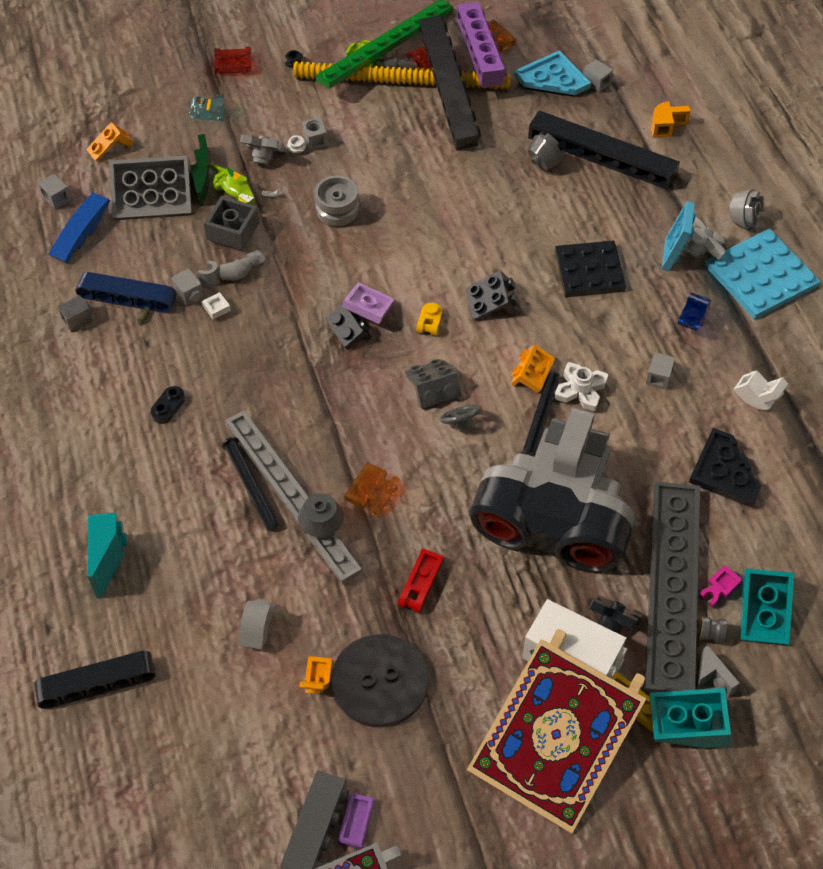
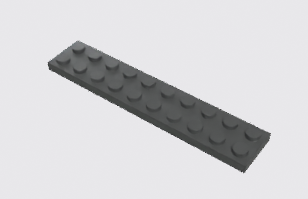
M658 481L654 483L644 691L648 693L695 690L700 486Z

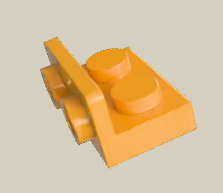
M534 344L528 350L524 349L519 357L521 362L512 372L514 377L511 384L515 386L521 382L538 393L544 385L555 357Z

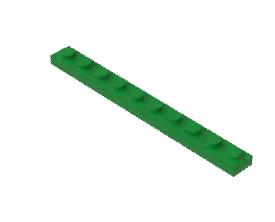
M437 0L317 74L316 82L329 89L420 33L419 19L441 15V18H444L453 12V5L445 0Z

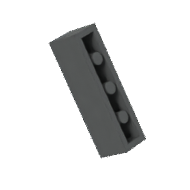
M319 770L316 771L282 859L281 869H315L322 866L323 861H320L323 851L327 852L330 847L332 837L329 835L332 827H337L341 813L338 810L341 803L345 804L348 798L349 789L346 786V779Z

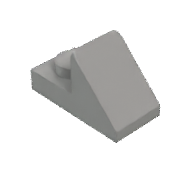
M706 646L700 658L697 688L713 680L716 688H725L726 696L729 698L736 692L739 682L709 646Z

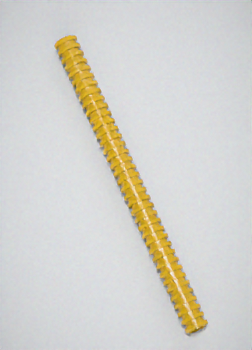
M295 61L293 75L295 78L299 76L302 79L304 77L306 79H309V77L315 79L317 74L333 64L327 65V63L321 65V63L315 64V62L304 64V62L298 63V61ZM366 66L346 78V81L351 79V81L357 80L358 82L360 80H363V82L368 80L375 83L377 81H380V83L386 81V83L391 82L392 84L395 82L397 84H400V82H403V84L409 83V85L412 83L423 85L424 83L427 86L429 84H432V86L436 84L432 71L430 69L424 70L423 68L421 70L409 68L408 70L406 67L404 69H401V67H398V69L392 67L390 69L388 66L386 68L384 66H381V68H378V66H375V68ZM461 71L462 77L460 78L461 81H465L466 88H469V86H472V88H475V86L481 87L475 71L473 73ZM510 73L504 77V85L490 86L489 89L495 87V89L501 88L503 90V88H506V90H509L511 84Z

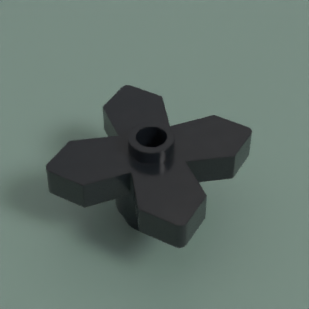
M601 595L597 599H592L589 606L590 610L601 614L598 621L599 625L618 634L623 626L634 629L635 625H639L643 616L627 609L626 605L615 600L611 601Z

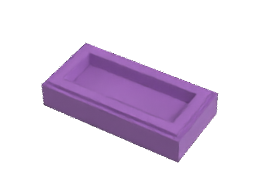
M350 793L337 844L363 849L375 798Z

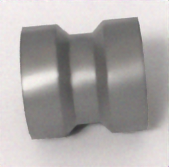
M702 616L699 640L707 641L713 639L717 643H724L727 620L718 619L715 621L711 620L710 617Z

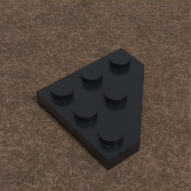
M712 428L691 474L689 483L753 508L762 485L758 478L754 477L751 471L752 467L744 453H741L739 450L738 442L734 435Z

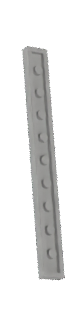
M245 411L225 420L229 430L238 438L240 445L299 525V511L309 497ZM306 534L342 585L362 574V569L336 534L331 538L318 540L317 537Z

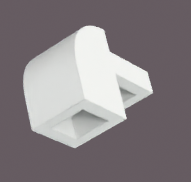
M756 370L743 375L733 390L749 405L757 409L768 410L775 401L783 396V391L788 383L783 377L768 382Z

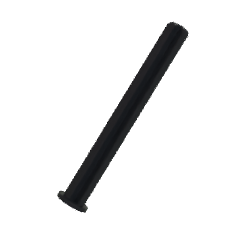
M555 371L548 373L523 451L519 454L535 457L560 379V374Z
M229 437L222 442L221 446L227 451L266 530L273 531L278 527V522L238 445V438Z

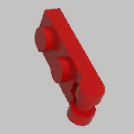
M422 548L399 597V607H409L413 609V612L421 613L425 600L444 561L443 555ZM411 593L418 595L416 600L409 598Z

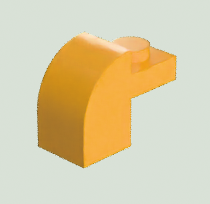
M669 101L656 106L651 123L653 138L672 137L674 126L688 125L690 107H670Z

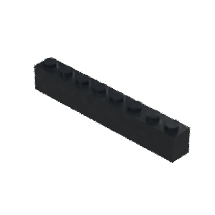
M441 15L419 19V32L456 150L478 146V138L481 137V131L479 126L475 125L476 115L470 109V96L465 94L467 91L464 80L461 81L462 72L460 66L456 65V52L452 51L451 37L446 34L448 33L447 24L442 21Z
M539 110L529 124L528 139L533 140L535 135H539L543 131L544 136L548 133L558 141L559 144L557 146L561 151L663 189L669 190L677 177L680 161Z

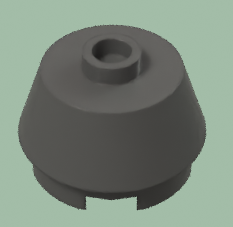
M543 131L539 135L534 136L527 150L532 163L545 171L562 164L566 153L565 151L560 152L557 146L559 144L558 141L548 133L544 136Z
M322 493L314 494L307 498L298 514V522L304 533L317 537L318 540L334 536L344 520L341 506L331 496Z

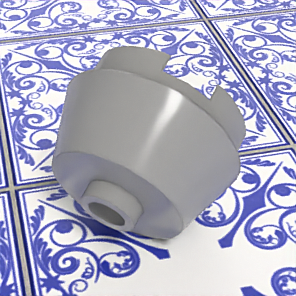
M749 189L734 194L729 206L732 222L747 229L751 227L757 228L760 225L761 221L758 218L760 212H764V196H760L761 191Z

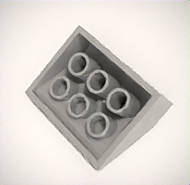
M188 155L109 161L112 218L124 219L192 214L191 164Z

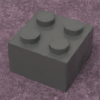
M221 196L204 223L207 240L244 250L259 224L258 208L255 205Z

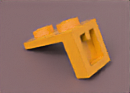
M111 122L87 148V151L98 162L115 142L119 145L123 143L130 147L134 141L124 129Z

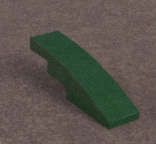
M205 134L197 135L200 149L194 150L196 164L190 165V170L199 205L204 206L210 182V159Z

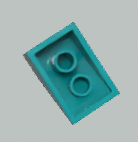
M116 512L88 515V579L96 599L102 598L124 557V546H128L127 533H124L123 521H119Z
M743 569L740 640L789 645L794 573Z
M725 688L650 693L654 741L702 748L730 746L731 730Z

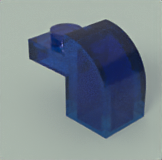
M691 292L677 324L698 331L709 313L712 299Z

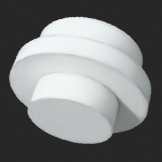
M292 136L287 143V148L292 153H301L306 149V142L301 136Z

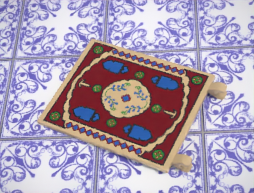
M557 629L550 644L542 639L539 641L467 770L573 834L647 698L638 694L645 683L643 675L637 673L630 687H625L560 650L559 648L567 635L564 631Z

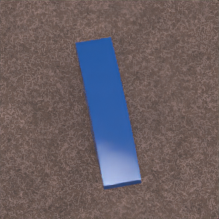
M92 192L67 222L48 254L68 264L75 249H81L87 235H93L110 199Z

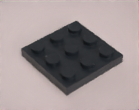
M615 240L555 246V255L565 298L626 291Z

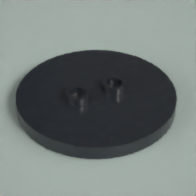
M386 634L369 635L352 642L338 656L332 670V691L340 709L352 720L370 727L393 726L410 718L422 705L428 690V670L421 654L407 641Z

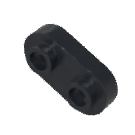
M170 386L151 407V416L154 422L158 424L168 423L185 402V394L181 387Z

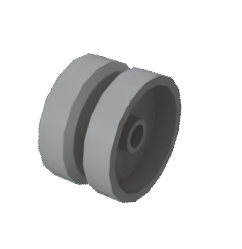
M336 175L324 178L316 185L314 190L316 212L318 218L323 223L330 226H344L351 223L359 213L358 189L353 180L345 176Z

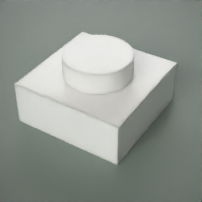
M220 292L202 301L203 307L212 319L231 311L230 305Z

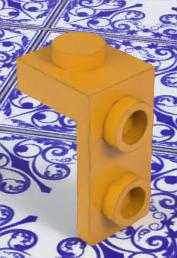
M308 656L306 678L300 682L299 687H305V692L315 694L323 693V690L330 688L333 658Z

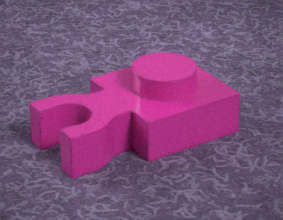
M724 565L708 580L711 587L703 589L699 596L701 599H704L707 595L713 596L714 598L709 602V605L714 608L719 601V597L722 595L727 599L742 584V579Z

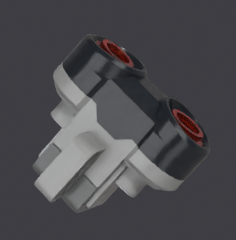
M572 407L567 422L552 418L549 428L544 430L535 457L526 454H516L512 464L496 465L485 470L469 510L470 520L481 535L505 548L520 549L529 546L556 554L567 566L586 572L608 571L623 562L636 517L629 505L619 497L621 491L620 483L604 477L611 446L608 445L610 434L591 429L595 413Z

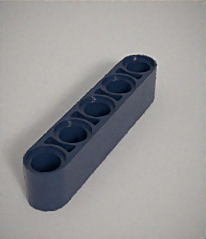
M84 272L75 289L76 294L80 295L83 299L139 309L147 307L146 309L149 308L150 311L161 313L171 311L177 296L176 290L167 285L92 272Z

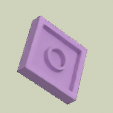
M357 282L344 299L342 307L380 324L393 306L395 299Z

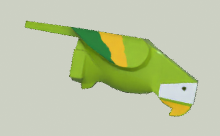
M213 163L210 164V168L218 173L213 181L216 191L224 190L227 195L238 201L254 205V196L245 176L227 167L224 169Z

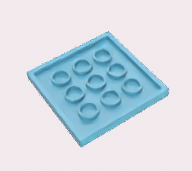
M770 228L725 250V254L720 259L713 256L705 260L704 264L754 320L814 290L821 283Z

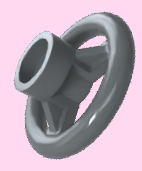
M478 404L462 406L443 414L440 417V421L444 424L455 423L457 430H464L473 426L472 417L478 415L482 411V407Z

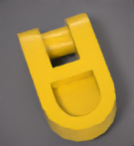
M427 303L422 307L416 333L423 334V332H429L430 335L437 336L442 318V309L438 304Z

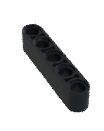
M139 651L39 678L34 682L37 706L41 709L53 708L151 681L156 677L152 655L149 651Z

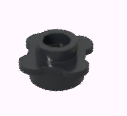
M291 50L285 55L287 59L285 65L287 67H293L295 61H298V63L303 62V54L297 50Z

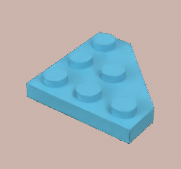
M560 50L514 70V77L526 88L577 95L591 88V82Z

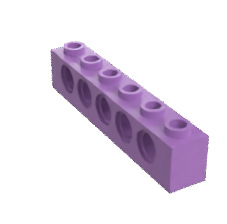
M479 2L458 4L457 21L481 87L504 85L507 69L502 64L501 53L498 54L497 43L493 41V32L489 31V22L485 20L484 9H481Z

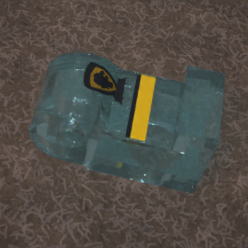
M216 95L215 99L193 97L190 100L189 116L194 119L223 121L225 114L223 95Z

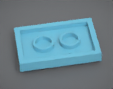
M686 201L665 238L661 268L663 270L669 271L673 264H677L680 252H684L687 240L691 239L694 234L692 224L695 221L696 212H694L695 203Z

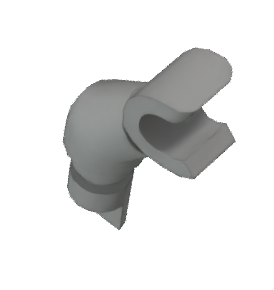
M256 250L240 260L237 259L230 263L221 264L220 267H218L216 262L208 260L209 271H198V280L203 287H214L220 282V279L238 281L248 276L251 268H255L265 261L266 258L261 252Z

